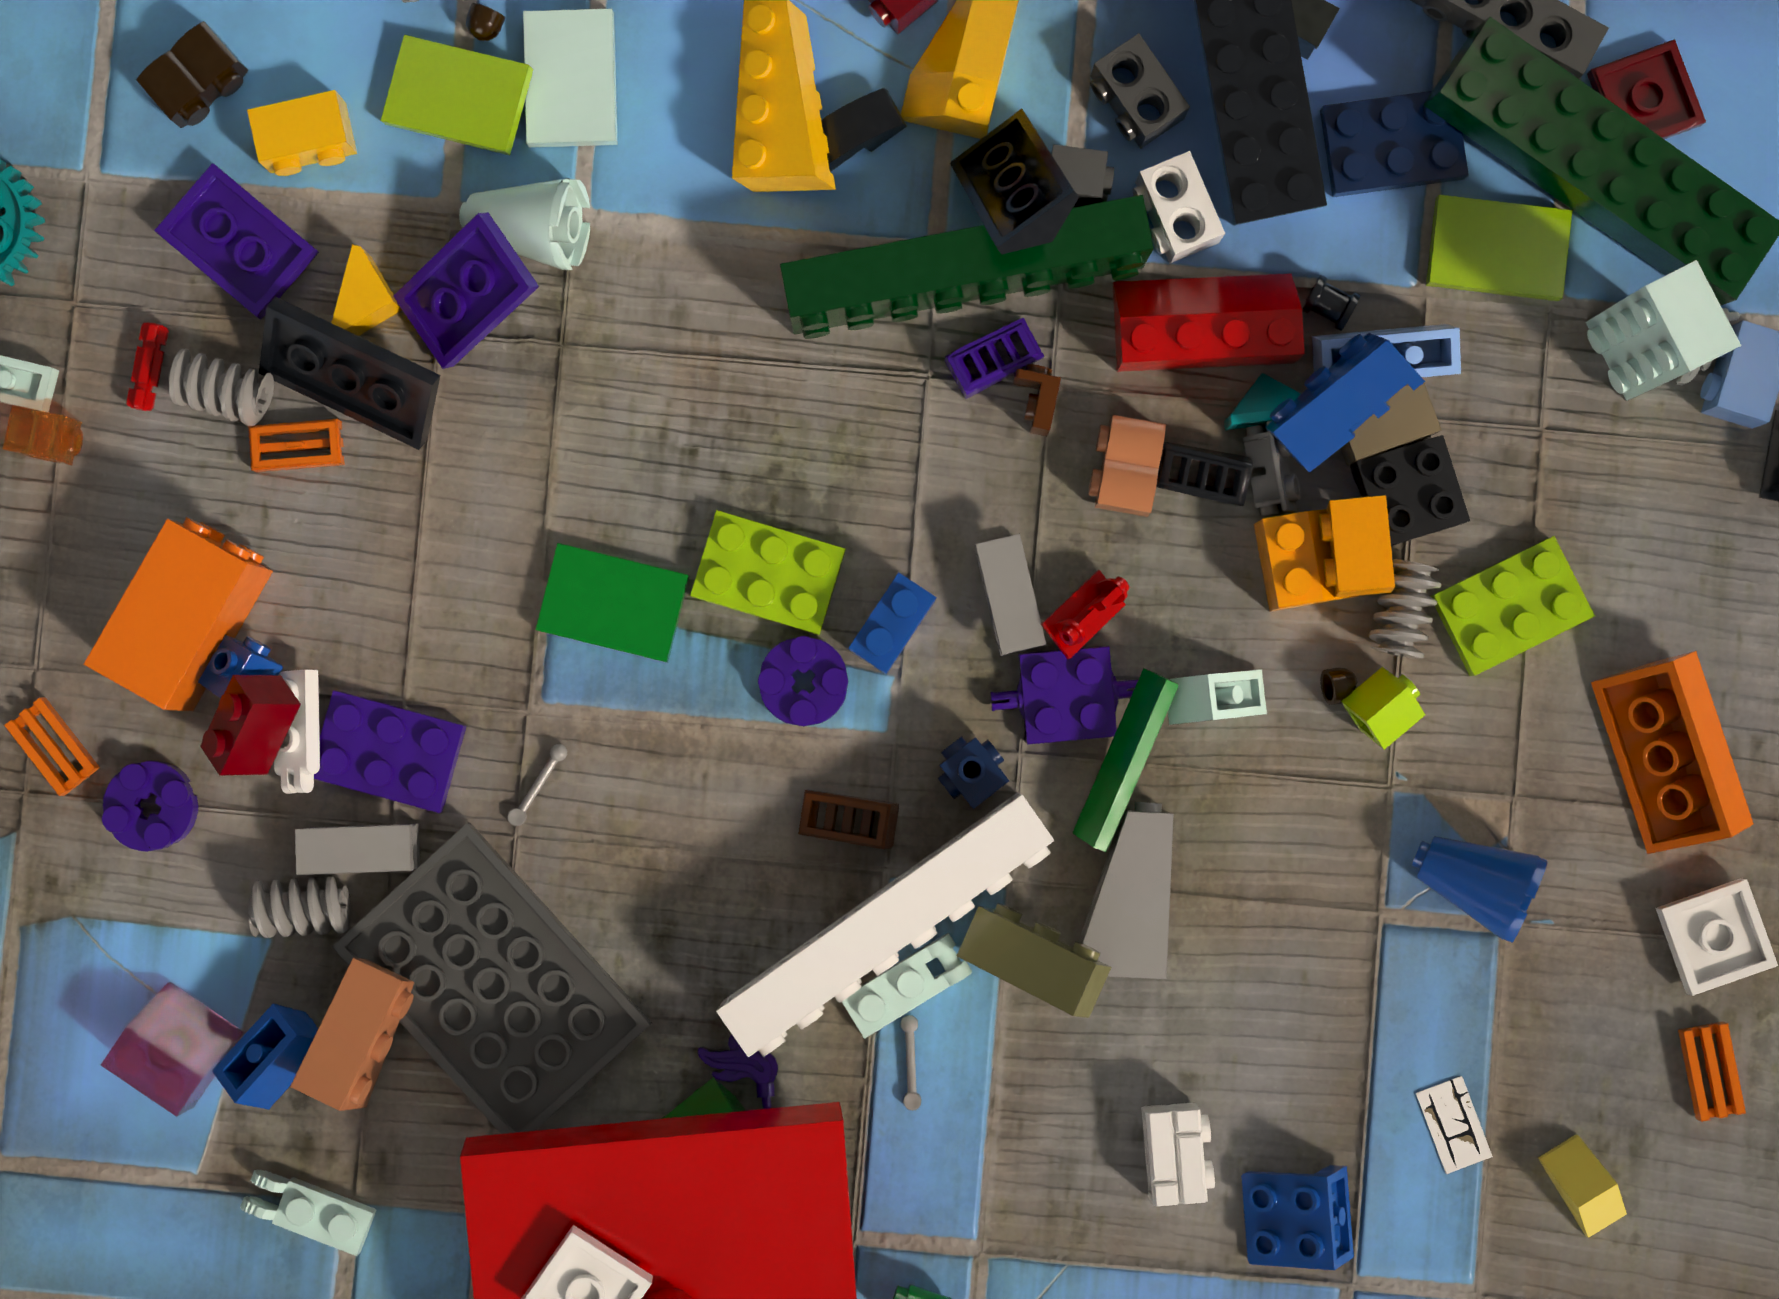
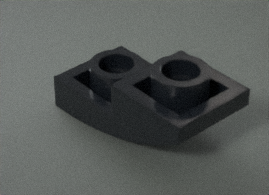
M882 88L869 93L821 119L823 133L827 136L829 148L827 158L830 172L863 148L872 152L907 127L887 89Z

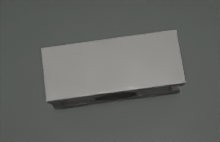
M1020 534L975 544L974 551L1000 657L1046 645Z
M419 823L295 829L296 875L393 872L417 869L420 866Z

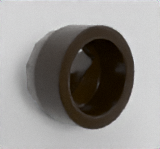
M471 3L466 18V26L469 33L479 41H490L496 38L501 31L505 16L484 5Z
M1346 668L1326 669L1321 673V691L1328 705L1341 704V701L1352 694L1357 688L1358 681L1355 674Z

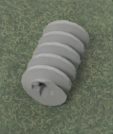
M181 348L177 352L169 377V394L175 405H189L195 411H204L206 409L212 416H221L223 414L229 421L240 419L246 426H254L260 422L274 394V378L271 373H266L261 383H258V371L255 368H249L244 378H241V366L238 363H232L227 373H224V361L221 358H215L210 367L207 368L206 354L198 353L192 363H190L191 355L189 349Z
M1392 559L1394 574L1397 575L1394 576L1395 588L1391 591L1392 594L1378 596V604L1388 611L1376 612L1373 615V620L1384 627V629L1371 630L1369 632V638L1380 645L1371 648L1400 657L1421 659L1424 658V653L1413 647L1414 642L1428 641L1429 636L1418 630L1417 627L1419 624L1433 622V618L1422 612V607L1437 605V600L1428 596L1426 590L1441 588L1442 583L1430 577L1431 572L1439 571V569L1417 562Z
M334 876L327 877L324 890L319 889L316 877L309 878L306 891L301 890L297 878L290 880L288 892H283L280 880L272 881L270 893H265L262 881H254L248 903L251 933L255 938L259 933L265 938L274 937L277 932L283 937L292 936L297 930L301 936L310 935L315 929L318 934L322 935L328 934L332 927L337 933H346L349 928L351 915L349 890L346 885L342 889H338Z

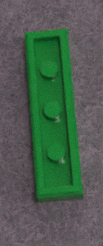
M1145 668L1142 670L1073 830L1075 836L1093 848L1107 852L1179 687V684Z

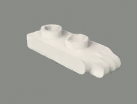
M318 670L282 671L279 675L282 676L301 705L274 760V770L277 775L281 776V789L284 793H309L314 787V774L320 769Z

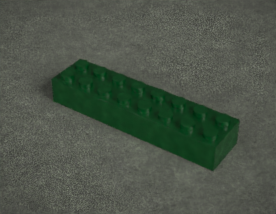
M1492 17L1486 19L1471 32L1423 104L1664 275H1668L1697 260L1720 305L1738 299L1779 236L1778 219Z
M1143 195L1072 208L1053 242L1006 254L999 252L985 226L980 225L781 263L780 268L794 335L803 333L805 339H812L830 334L829 328L847 325L848 330H860L873 326L874 319L891 316L892 322H902L917 318L918 311L935 308L938 314L954 312L962 309L963 302L979 300L980 305H991L1005 301L1006 294L1023 291L1025 297H1033L1046 294L1051 291L1050 286L1067 283L1068 288H1080L1093 284L1095 277L1110 274L1112 280L1131 278L1139 274L1138 269L1144 268L1154 248Z

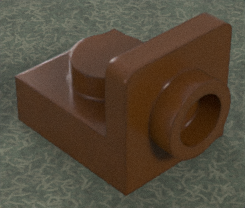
M1027 364L1025 370L1016 369L1013 384L1039 390L1038 395L1029 393L1024 420L1032 421L1030 433L1047 437L1051 429L1061 377L1052 376L1053 370L1048 367Z

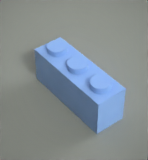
M1449 324L1312 336L1314 372L1323 366H1326L1328 369L1342 357L1339 354L1340 349L1354 336L1361 334L1364 337L1366 334L1371 333L1388 339L1421 377L1461 374L1460 328Z

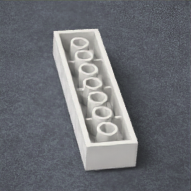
M1019 793L1014 794L724 999L716 1012L748 1057L757 1051L763 1057L786 1041L784 1038L788 1035L786 1031L797 1024L802 1030L824 1014L822 1011L825 1009L823 1004L835 997L840 1003L861 988V977L871 970L878 976L899 961V954L897 952L909 943L912 944L914 949L920 947L937 934L935 925L949 916L951 921L955 922L975 907L972 901L974 897L984 890L993 895L1013 880L1009 873L1022 863L1029 869L1042 861L1051 853L1047 846L1055 840L1024 796Z

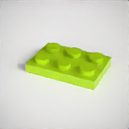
M716 510L690 596L820 636L846 549Z
M1555 536L1549 537L1430 596L1437 600L1435 608L1469 676H1476L1595 617Z

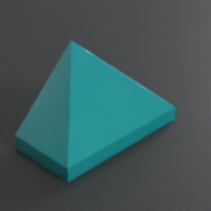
M1261 373L1224 421L1225 431L1258 425L1267 426V422L1272 421L1270 418L1271 412L1280 403L1288 398L1294 401L1301 393Z

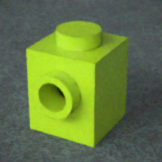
M1384 667L1377 670L1358 686L1352 694L1341 701L1358 729L1384 750L1426 715L1416 700L1420 696V692L1412 681L1403 674L1397 678Z

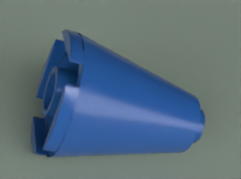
M1434 836L1431 844L1424 841L1421 842L1411 866L1419 869L1417 879L1499 938L1513 943L1528 914L1526 911L1531 900L1535 898L1548 862L1537 855Z

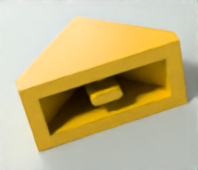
M353 244L351 246L331 322L357 336L402 311L373 258L361 246Z

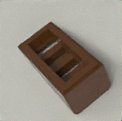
M807 789L804 792L798 834L884 850L890 849L894 844L899 804ZM820 802L827 803L823 828L816 827ZM838 805L845 806L841 831L835 830ZM857 808L863 809L860 833H853ZM875 811L880 812L877 836H872Z

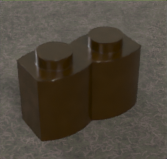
M203 21L186 32L170 51L149 64L136 81L167 117L180 128H183L187 125L194 126L203 121L209 114V107L215 99L220 96L227 97L235 93L242 86L243 77L248 72V69L219 35Z

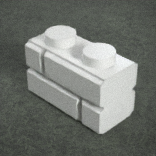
M1196 1103L1141 1107L1148 1197L1152 1205L1170 1206L1208 1202L1207 1189L1215 1187L1212 1160H1204L1203 1143L1211 1142L1208 1114L1201 1115L1200 1108Z

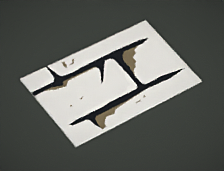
M1462 1076L1416 1093L1446 1174L1493 1157Z

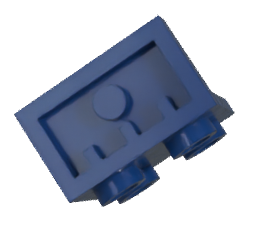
M1329 1165L1314 1174L1252 1171L1242 1174L1247 1259L1249 1264L1336 1270L1354 1258L1347 1166Z

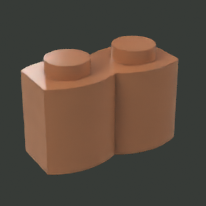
M1112 415L1108 426L1100 425L1096 451L1103 452L1101 470H1092L1088 495L1096 496L1094 508L1145 517L1150 515L1156 491L1166 424Z

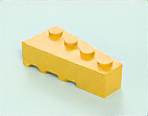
M744 0L732 179L753 192L836 190L834 176L830 172L827 153H829L827 136L823 133L820 110H822L820 93L816 91L813 71H815L807 16L789 0Z

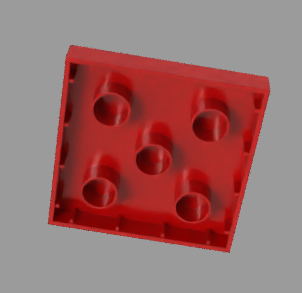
M840 1102L465 1138L460 1154L474 1299H521L573 1225L653 1275L652 1284L641 1299H857L844 1121Z

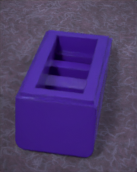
M1021 318L945 356L944 361L966 400L1015 374L1016 369H1024L1027 364H1034L1045 356L1025 319ZM1015 333L1018 334L1028 352V355L1020 358L1010 339V336ZM1000 341L1012 360L1007 365L1004 364L994 346ZM985 349L997 369L989 373L979 354ZM970 357L981 376L977 380H973L964 363Z

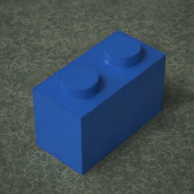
M898 572L848 650L887 675L935 603L937 597Z
M273 1003L215 1066L212 1072L234 1103L269 1110L291 1086L318 1031V1027L306 1012Z

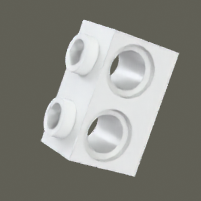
M1190 151L1139 172L1135 182L1137 187L1133 188V196L1143 195L1146 212H1148L1154 226L1153 229H1150L1152 242L1160 255L1166 254L1169 264L1219 244L1225 235V231ZM1162 180L1172 182L1178 190V195L1173 198L1161 196L1156 189V183ZM1178 221L1190 223L1194 227L1195 237L1191 239L1180 238L1174 232L1173 224Z

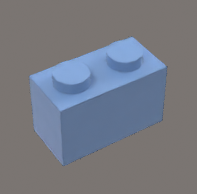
M1742 320L1732 325L1742 346L1717 358L1713 373L1708 374L1701 388L1700 396L1702 399H1705L1701 413L1753 429L1770 422L1778 396L1779 331Z

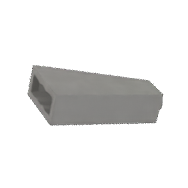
M1135 802V811L1125 810L1114 835L1078 940L1079 943L1101 953L1098 961L1112 967L1108 974L1110 977L1167 979L1174 814L1162 812V803Z

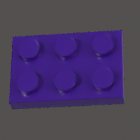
M214 163L207 168L154 230L260 320L266 315L267 305L275 297L280 298L319 253Z
M489 212L478 213L393 297L442 369L454 367L526 300L539 285Z
M333 690L320 734V769L314 774V779L429 811L443 813L467 726Z

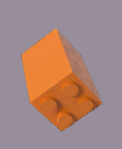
M186 517L183 523L167 519L83 665L163 710L194 711L206 690L204 686L198 683L200 677L225 635L235 639L273 570L261 564L264 559L263 555L242 544L237 545L229 540L223 543L222 540L225 534L203 522L198 523Z

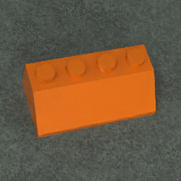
M1696 651L1655 661L1591 682L1647 854L1732 838L1754 824Z

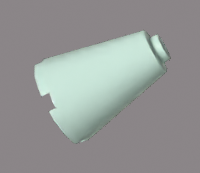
M565 178L472 193L467 202L465 201L461 205L459 220L463 228L478 213L489 212L518 255L561 270H573L571 266H579L587 250L590 223L582 222V208H590V203L584 184L577 179Z

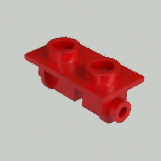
M1097 570L1041 623L1042 627L1067 659H1071L1126 605L1124 600L1128 596L1129 584L1120 576H1117L1115 579H1106L1102 572Z

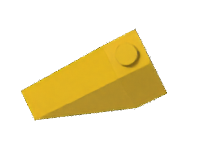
M956 0L909 76L901 110V116L905 122L982 139L987 135L1019 0Z

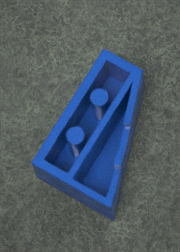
M1371 333L1366 334L1364 337L1361 334L1354 336L1340 349L1339 354L1342 357L1329 369L1326 366L1319 368L1306 380L1304 385L1307 389L1294 401L1291 398L1284 400L1271 412L1270 418L1272 421L1266 426L1267 430L1299 465L1308 472H1311L1355 437L1354 431L1370 416L1375 414L1377 418H1380L1390 410V406L1386 402L1405 385L1408 384L1414 391L1425 382L1388 339Z

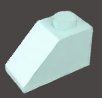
M1262 669L1169 679L1179 684L1168 710L1169 725L1267 714Z

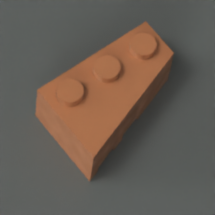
M353 958L290 1087L339 1111L366 1108L386 1055L392 1045L399 1021L406 1015L412 1004L414 995L411 993L414 982L367 959Z

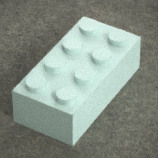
M1697 260L1642 287L1585 322L1589 328L1587 336L1592 348L1598 354L1603 355L1610 369L1608 377L1611 385L1619 394L1624 395L1626 401L1742 346Z

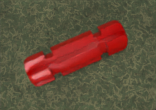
M150 322L141 325L139 341H143L142 347L137 346L130 382L135 384L134 389L129 388L126 401L127 406L132 409L152 411L154 408L156 393H152L153 387L158 388L165 353L160 351L161 345L166 346L169 333L168 328L163 325Z

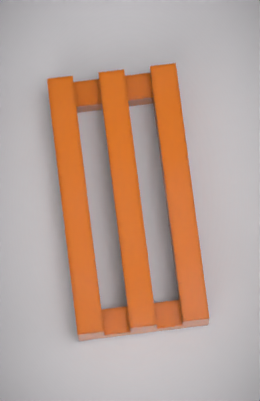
M339 419L248 426L251 470L254 472L345 465L341 449L343 447V438L340 435L342 421ZM329 431L330 437L326 439L260 444V436ZM329 448L331 451V455L261 460V454Z
M39 697L33 702L34 705L32 707L25 708L19 713L20 716L18 718L10 720L4 726L59 796H65L100 769V767L47 698ZM39 714L43 715L81 764L83 769L79 772L36 717ZM25 725L30 728L69 780L65 781L24 728Z
M1716 1022L1679 1029L1678 1033L1695 1118L1703 1122L1713 1117H1728L1729 1114H1746L1728 1023ZM1714 1033H1715V1038H1716V1043H1717V1048H1718V1053H1719V1058H1720V1063H1721V1068H1722V1073H1723V1078H1724V1083H1725V1088H1726V1093H1727V1098H1728V1103H1727V1104L1725 1103V1098H1724V1093H1723V1088H1722V1083H1721V1078H1720V1073H1719V1068H1718V1063H1717V1058H1716V1053H1715V1048H1714V1043H1713V1038H1712V1034H1714ZM1698 1036L1701 1039L1705 1068L1714 1105L1711 1107L1707 1106L1694 1037Z

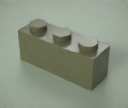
M997 903L995 909L978 906L957 953V957L1072 1016L1089 1018L1112 968L1098 961L1101 953L1076 941L1072 948L1058 941L1061 933L1038 922L1032 928L1020 922L1022 913L1003 904Z

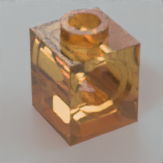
M12 405L3 450L21 456L72 466L74 456L80 453L83 445V432L80 430L82 422L64 415Z

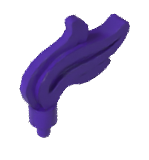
M732 1034L728 1042L730 1050L709 1051L704 1047L698 1048V1055L705 1064L713 1068L725 1069L722 1072L713 1071L712 1076L714 1078L732 1082L750 1077L756 1082L757 1098H762L763 1109L771 1108V1097L775 1096L774 1080L778 1072L776 1058L771 1053L763 1057L757 1051L748 1057Z

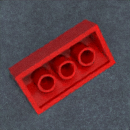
M1292 273L1113 282L1117 372L1295 364L1305 354L1302 307Z

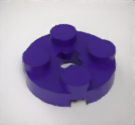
M806 636L788 639L776 645L765 657L758 677L761 698L767 709L779 720L803 727L823 723L834 716L846 699L849 683L846 665L840 654L828 643ZM797 670L803 674L811 670L816 675L811 681L815 686L811 693L805 690L796 693L792 689L796 682L792 675Z
M145 761L129 764L123 767L108 784L103 798L104 812L102 814V823L106 830L112 832L120 843L131 849L148 852L168 848L185 838L193 828L199 807L197 795L194 796L193 789L189 784L191 781L187 775L172 764L162 761ZM152 793L157 796L155 803L161 806L159 814L152 813L147 818L143 815V808L140 807L142 799H148Z

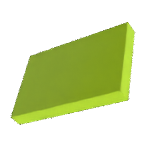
M404 35L380 121L385 125L510 155L534 69L528 64Z
M1438 195L1435 198L1426 286L1560 301L1564 295L1573 210Z

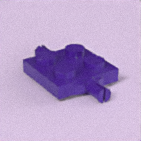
M1110 646L1081 648L1071 659H1067L1061 650L1018 654L1020 678L1017 690L990 692L991 701L1009 699L1008 701L991 702L992 711L1019 708L1024 719L1026 743L1028 745L1114 737L1117 731L1115 712L1118 699L1131 698L1134 690L1127 689L1135 688L1139 679L1117 681L1111 668Z

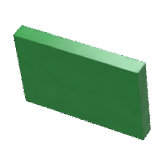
M557 543L535 630L668 663L690 576Z

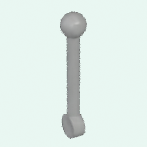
M555 744L551 747V757L518 808L512 809L509 812L508 821L511 825L520 826L526 822L527 809L558 761L564 760L567 756V749L564 745Z
M907 1015L902 1018L900 1024L902 1030L905 1031L907 1093L904 1096L903 1103L908 1110L913 1111L917 1110L921 1105V1096L916 1090L914 1031L918 1028V1020L912 1015Z

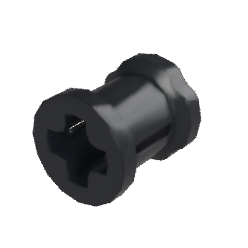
M1320 275L1312 287L1302 307V311L1305 313L1313 311L1334 322L1335 328L1342 331L1361 295L1356 292L1349 295L1328 284L1327 278Z

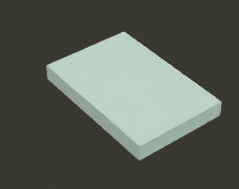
M613 9L523 11L524 64H528L534 69L525 99L526 144L528 147L618 145Z

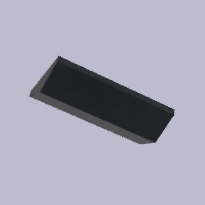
M1020 109L950 162L992 241L1001 254L1053 242L1079 198L1023 109Z

